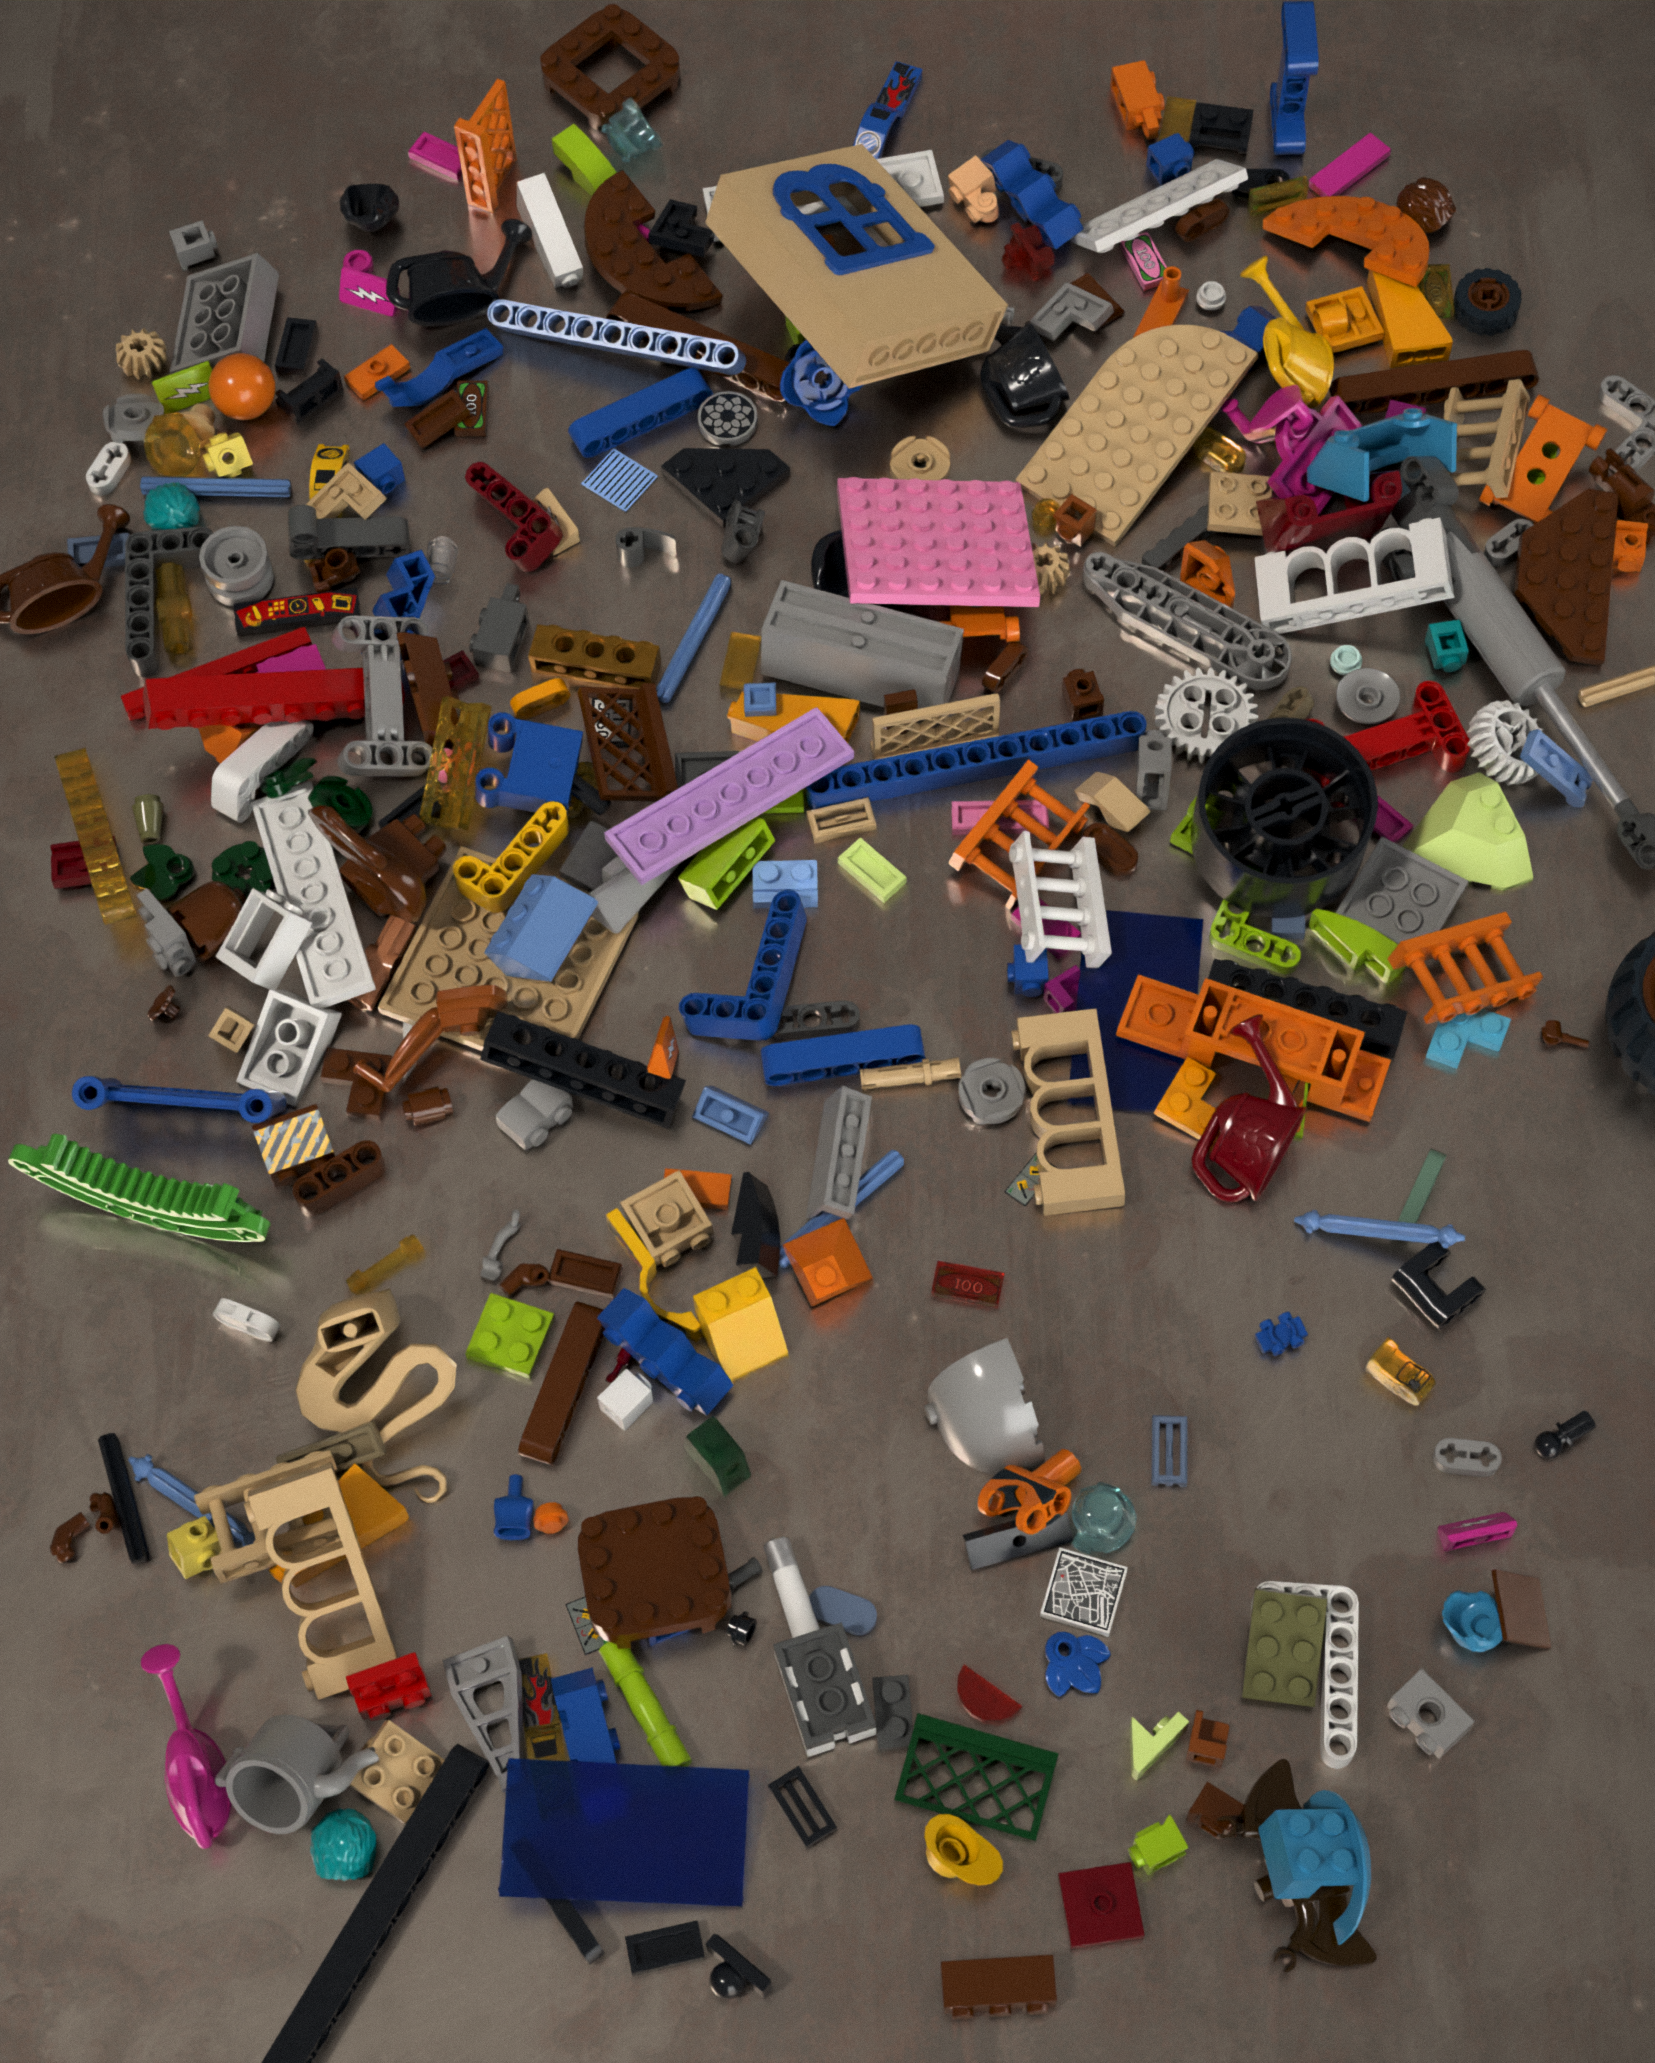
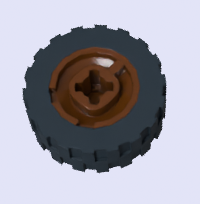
M1479 268L1471 273L1468 272L1463 279H1460L1456 287L1452 304L1455 319L1459 321L1458 324L1461 327H1465L1467 331L1477 333V335L1494 336V334L1505 332L1507 328L1510 329L1513 326V322L1516 321L1522 300V292L1518 288L1519 284L1511 278L1512 276L1498 269L1485 268L1480 270Z

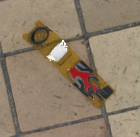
M548 1654L518 1659L522 1672L524 1734L541 1822L548 1820L547 1812L568 1808L570 1815L577 1814L564 1751L561 1723L551 1683L552 1674Z

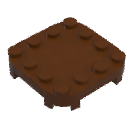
M699 1496L692 1498L677 1497L606 1511L594 1517H588L582 1522L577 1549L590 1622L595 1635H599L604 1640L617 1644L618 1649L632 1648L630 1641L700 1627L702 1634L715 1630V1624L726 1615L728 1608H731L732 1595L718 1521L704 1498Z

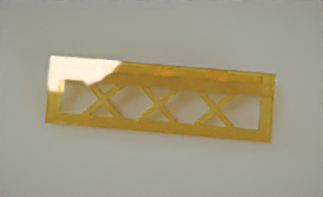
M449 696L442 697L419 816L423 823L447 831H468L475 798L476 776L480 771L492 706L484 703H466ZM452 707L461 710L459 721L455 726L450 719ZM448 738L451 739L454 746L453 752L449 757H447L444 750L445 741ZM444 769L448 778L446 785L441 788L438 776L439 772ZM437 800L442 808L440 819L431 817L433 803Z

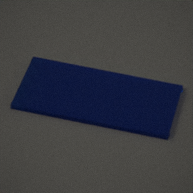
M1105 910L1112 954L1099 968L1086 967L1085 955L1081 952V972L1076 1011L1095 1008L1097 1010L1112 1109L1154 1113L1186 1059L1116 1036L1117 1028L1138 974L1198 994L1203 919ZM1087 1053L1072 1055L1070 1080L1091 1078ZM1094 1096L1069 1098L1067 1105L1095 1107Z
M508 1758L506 1763L507 1778L500 1884L498 1887L499 1896L742 1907V1902L744 1901L743 1878L749 1770Z

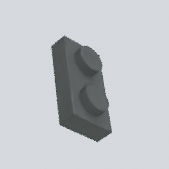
M908 1675L872 1677L878 1752L908 1750L913 1733Z

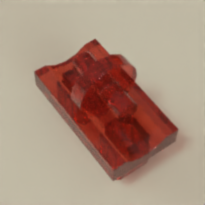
M1019 223L1010 225L1013 237L1010 240V244L1004 246L1005 253L1001 259L1004 267L1007 269L1016 268L1017 271L1025 268L1033 282L1041 280L1042 270L1054 265L1055 256L1053 251L1048 246L1039 250L1034 248L1042 244V236L1036 225L1022 229Z

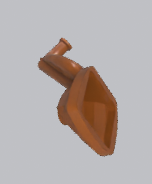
M480 985L436 992L437 1007L425 1012L413 1025L391 1058L385 1076L369 1066L364 1059L358 1061L353 1069V1073L365 1078L376 1086L379 1091L390 1092L443 1031L460 1032L462 1036L479 1035L480 1031L484 1030L488 1018H495L498 1011L507 1008L506 991L496 985Z

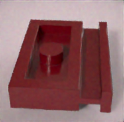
M115 836L50 845L52 851L51 881L54 889L119 880L117 841Z

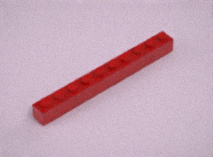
M304 626L171 677L258 672L256 665L264 662L266 659L288 654L302 646H310L312 642ZM144 687L120 696L130 721L146 716L143 702Z

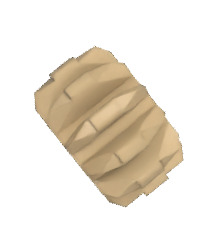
M143 328L140 333H136L132 329L130 336L121 335V343L116 344V361L127 377L134 375L139 380L143 375H147L151 379L152 372L161 373V365L167 364L166 345L155 331L148 333Z
M1047 541L1043 544V547H1039L1033 542L1032 552L1040 595L1047 589L1054 594L1057 586L1064 587L1066 578L1070 574L1067 553H1060L1059 545L1049 548Z

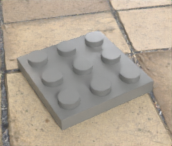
M1381 837L1336 913L1357 920L1377 930L1398 945L1401 941L1442 930L1466 890L1469 881Z

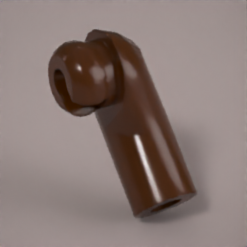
M522 1263L498 1287L505 1295L510 1297L521 1286H541L545 1284L549 1279V1271L541 1264Z
M103 1492V1494L93 1493L90 1496L89 1501H91L89 1509L92 1512H100L95 1527L98 1532L107 1534L113 1529L118 1519L113 1497L106 1492Z
M79 1512L55 1530L50 1545V1552L52 1556H56L57 1561L60 1563H65L74 1556L75 1552L70 1546L72 1539L91 1526L82 1512Z

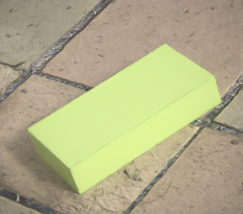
M861 837L838 857V864L883 903L907 883V877Z

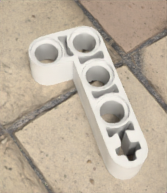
M301 720L295 723L287 721L269 722L262 726L216 768L212 777V807L238 823L244 822L253 810L251 802L255 801V790L265 782L264 777L276 772L307 744L313 733V724L307 720Z

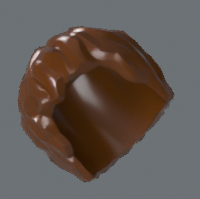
M1427 177L1419 178L1416 182L1406 185L1399 193L1396 202L1400 211L1416 221L1425 234L1439 230L1453 217L1457 209L1452 201L1449 190L1439 181Z

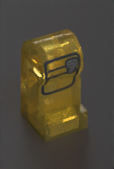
M1388 1337L1370 1357L1365 1371L1408 1403L1419 1405L1436 1385V1381L1425 1368L1416 1364L1398 1349L1399 1345Z

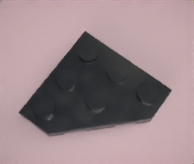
M683 448L661 465L662 474L723 528L726 526L727 514L735 500L740 501L742 506L749 508L790 475V467L770 449Z

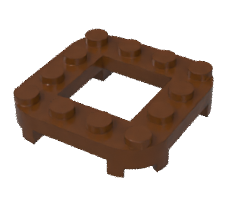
M609 4L603 10L592 14L547 48L540 56L542 76L547 91L549 93H552L554 90L587 116L589 126L596 130H599L600 126H619L620 130L630 125L629 117L666 89L673 93L678 87L680 77V60L677 51L633 14L620 9L616 4ZM607 42L613 46L617 43L621 44L646 65L609 94L575 67Z

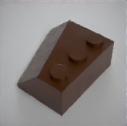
M406 632L396 633L424 742L433 748L435 755L442 748L453 750L455 747L464 749L463 737L468 736L469 733L465 718H458L456 709L461 708L457 689H450L448 681L454 680L449 661L443 662L437 638Z

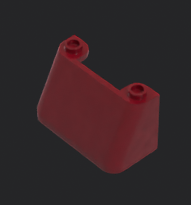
M1399 470L1369 473L1368 501L1363 502L1344 495L1346 510L1318 516L1314 501L1306 495H1295L1287 498L1270 497L1256 501L1267 553L1285 551L1288 556L1291 552L1301 547L1330 548L1334 543L1346 537L1370 538L1373 533L1379 532L1401 497L1402 482Z

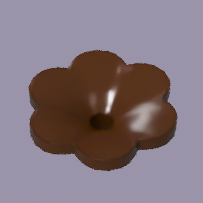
M168 985L157 996L153 1006L149 1009L147 1015L151 1021H154L162 1012L171 1018H174L179 1012L180 1007L171 1002L175 994L172 985Z

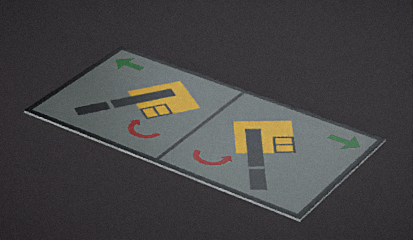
M1037 1153L1033 1155L1004 1191L1024 1206L1034 1196L1033 1185L1039 1184V1172L1036 1166Z
M586 1597L565 1604L585 1655L599 1650L605 1643L609 1642L599 1635H595L588 1614Z

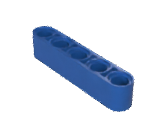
M689 368L575 420L568 428V433L582 456L591 458L699 409L700 405L713 395V392L697 368Z
M913 1024L775 1043L763 1047L760 1051L764 1080L769 1086H783L859 1075L860 1069L913 1064L926 1059L921 1029Z

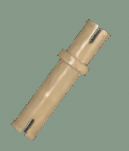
M959 1057L929 1061V1058L922 1059V1062L860 1069V1077L863 1091L913 1083L932 1085L933 1081L961 1079Z

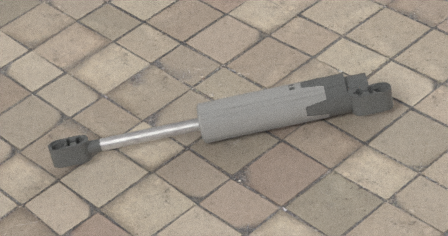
M1407 457L1401 464L1400 471L1402 479L1411 492L1397 502L1391 515L1400 528L1409 530V524L1419 522L1422 519L1441 518L1447 538L1454 598L1443 600L1455 619H1460L1462 629L1514 704L1519 703L1520 706H1528L1537 703V701L1541 704L1619 816L1617 834L1622 843L1641 868L1645 870L1655 869V815L1638 811L1556 694L1555 690L1562 683L1566 670L1450 507L1455 504L1459 494L1455 481L1437 457Z

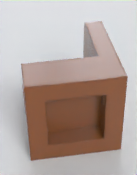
M1196 1710L1185 1760L1221 1768L1225 1758L1230 1727L1226 1723L1202 1718L1204 1711Z

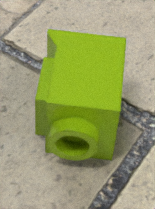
M1168 1815L1163 1825H1160L1158 1821L1137 1832L1133 1846L1128 1848V1853L1138 1869L1143 1867L1146 1874L1149 1875L1185 1856V1850L1188 1849V1845L1172 1816Z

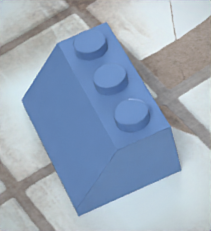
M531 874L516 901L509 908L499 929L492 936L491 942L484 953L506 976L551 982L593 913L598 901L555 876Z

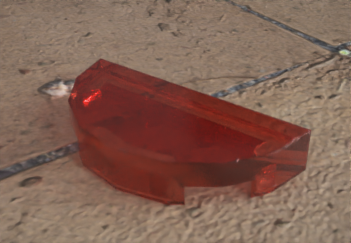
M965 1664L963 1665L958 1675L957 1693L962 1707L971 1717L984 1723L1000 1722L1012 1719L1022 1710V1706Z

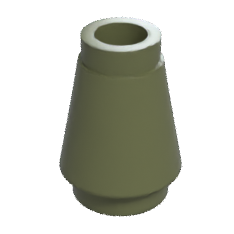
M139 795L134 799L135 804L132 805V810L140 840L144 844L158 843L160 841L164 804L160 801V796Z

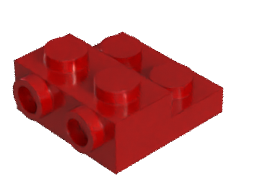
M416 1652L346 1676L349 1690L355 1699L358 1712L363 1721L366 1719H370V1721L382 1720L391 1715V1710L403 1706L405 1709L418 1707L425 1703V1698L432 1696L424 1669Z

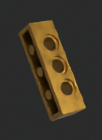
M537 624L528 654L531 672L627 689H640L643 683H656L661 665L659 645H654L648 641L636 642L625 640L615 635H597L587 630L563 629L553 624L548 626ZM565 649H569V650H570V651H568V652H560V651L565 650ZM593 655H601L596 658L591 657ZM625 660H630V661H631V662H628V663H621L622 661H625Z

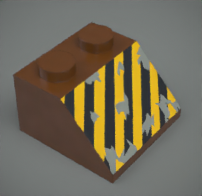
M317 1104L252 1126L274 1187L295 1184L300 1177L335 1157Z

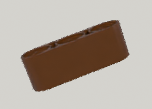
M363 1140L300 1177L293 1186V1195L299 1210L307 1216L319 1215L381 1177L385 1171V1162L379 1146L373 1141ZM367 1157L375 1158L370 1164H361L362 1160ZM339 1174L347 1175L343 1181H332ZM307 1193H317L313 1199H303Z

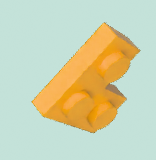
M1187 1056L1153 1114L1199 1140L1215 1111L1213 1106L1201 1099L1216 1073ZM1219 1130V1132H1218L1216 1138L1214 1139V1141H1213L1211 1147L1213 1146L1214 1142L1216 1141L1217 1137L1219 1136L1220 1130Z

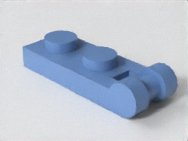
M1541 730L1529 731L1520 758L1566 797V802L1569 805L1578 808L1583 807L1587 799L1586 789H1589L1593 782L1587 770Z

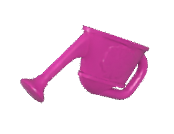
M171 1644L157 1645L145 1652L141 1658V1666L144 1671L150 1674H157L162 1680L177 1728L170 1736L166 1748V1792L172 1812L180 1826L191 1837L195 1838L200 1848L208 1849L213 1844V1838L218 1836L224 1829L231 1810L232 1803L228 1797L226 1787H219L215 1784V1777L226 1764V1760L219 1746L208 1734L198 1729H192L173 1677V1668L180 1660L181 1654L179 1649Z

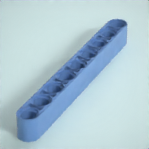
M503 299L494 301L488 308L487 316L489 321L507 333L729 375L740 373L746 365L745 354L736 345L728 341ZM509 310L508 319L501 322L502 313ZM537 315L536 324L528 327L529 319ZM565 320L564 329L556 333L557 324ZM588 326H593L592 334L584 338V330ZM617 331H621L620 339L612 343V335ZM649 336L648 345L640 348L639 343L641 339ZM677 341L678 347L676 351L668 354V346L672 342ZM701 347H706L705 355L700 359H696L697 350ZM730 352H734V360L730 364L725 365V356Z

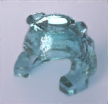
M632 97L622 103L623 109L609 119L610 123H605L602 126V132L607 134V139L612 149L622 156V162L628 163L631 157L637 158L648 149L655 152L664 146L660 141V136L648 124L638 103L634 102Z
M1098 1482L1097 1485L1081 1489L1080 1494L1072 1505L1071 1515L1073 1523L1080 1533H1076L1071 1546L1083 1553L1091 1555V1551L1104 1552V1554L1113 1552L1122 1547L1135 1532L1137 1513L1130 1499L1118 1487Z

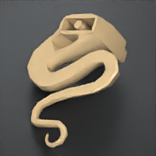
M389 1288L379 1292L354 1295L331 1305L320 1315L315 1345L301 1367L295 1392L301 1415L320 1430L342 1432L375 1420L391 1403L409 1373L418 1365L430 1364L437 1370L438 1383L429 1394L397 1415L379 1430L382 1441L385 1443L400 1431L425 1417L444 1403L455 1388L457 1364L437 1344H409L392 1356L373 1386L356 1403L346 1404L339 1400V1391L346 1380L399 1326L400 1316L397 1304ZM373 1459L361 1463L362 1470L381 1487H391L422 1475L433 1476L439 1482V1490L435 1496L425 1497L417 1488H414L416 1495L426 1503L436 1502L447 1491L446 1475L436 1467L420 1465L390 1475H383L374 1469Z

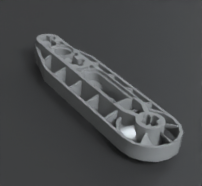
M1095 552L1087 557L1083 566L1085 586L1094 592L1122 621L1203 665L1213 668L1218 673L1225 670L1226 677L1229 679L1237 676V683L1240 685L1246 683L1248 688L1267 690L1278 686L1287 677L1292 661L1291 648L1286 639L1277 632L1156 567L1117 559L1103 552ZM1276 646H1278L1283 651V653L1278 655L1277 657H1275ZM1274 661L1284 667L1279 674L1271 672Z

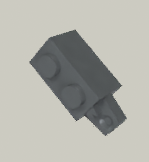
M507 583L501 598L490 597L487 608H482L479 616L480 628L477 634L474 633L472 635L469 646L470 652H473L475 665L509 673L512 672L529 624L527 605L519 603L521 596L519 585Z

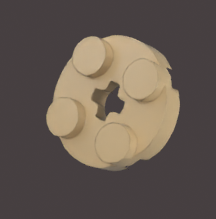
M916 436L907 437L896 444L892 450L890 474L893 479L942 480L948 479L950 475L949 451L936 438L926 436V439H916ZM918 461L921 463L926 461V467L917 468L914 462Z

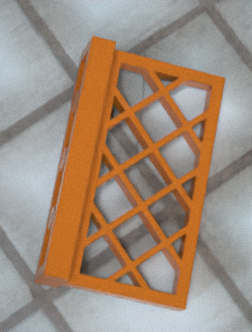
M498 78L470 120L459 118L454 125L467 204L490 213H494L498 207L497 189L517 161L506 83Z

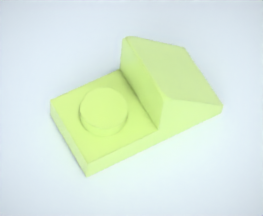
M1179 1711L1171 1719L1166 1715L1152 1730L1155 1734L1154 1737L1135 1718H1131V1776L1136 1781L1187 1731L1189 1721Z

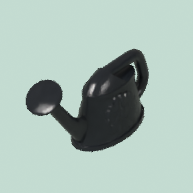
M506 219L501 225L502 233L506 237V243L494 267L485 274L479 272L470 256L457 251L442 250L440 252L399 259L391 265L389 270L386 296L394 306L407 311L408 320L422 326L454 325L488 313L489 306L494 301L500 300L497 292L514 250L519 243H526L531 240V229L527 224L518 219ZM407 269L409 299L402 297L398 293L400 274Z
M1030 321L1025 322L1023 327L999 326L994 340L998 341L1001 346L991 355L985 356V361L980 371L981 385L1002 422L1011 428H1026L1048 424L1059 414L1062 400H1070L1057 367ZM1002 397L1006 398L1014 412L1050 403V405L1043 413L1014 416L1010 413Z

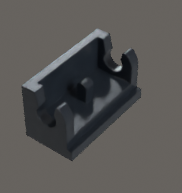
M322 358L317 361V364L320 366L317 372L286 394L281 389L275 392L278 397L275 399L276 404L297 424L344 390L339 371Z

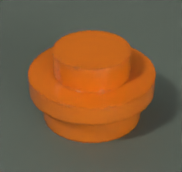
M556 1502L540 1505L535 1510L533 1518L535 1529L546 1534L559 1532L569 1521L567 1511L563 1509L561 1504Z

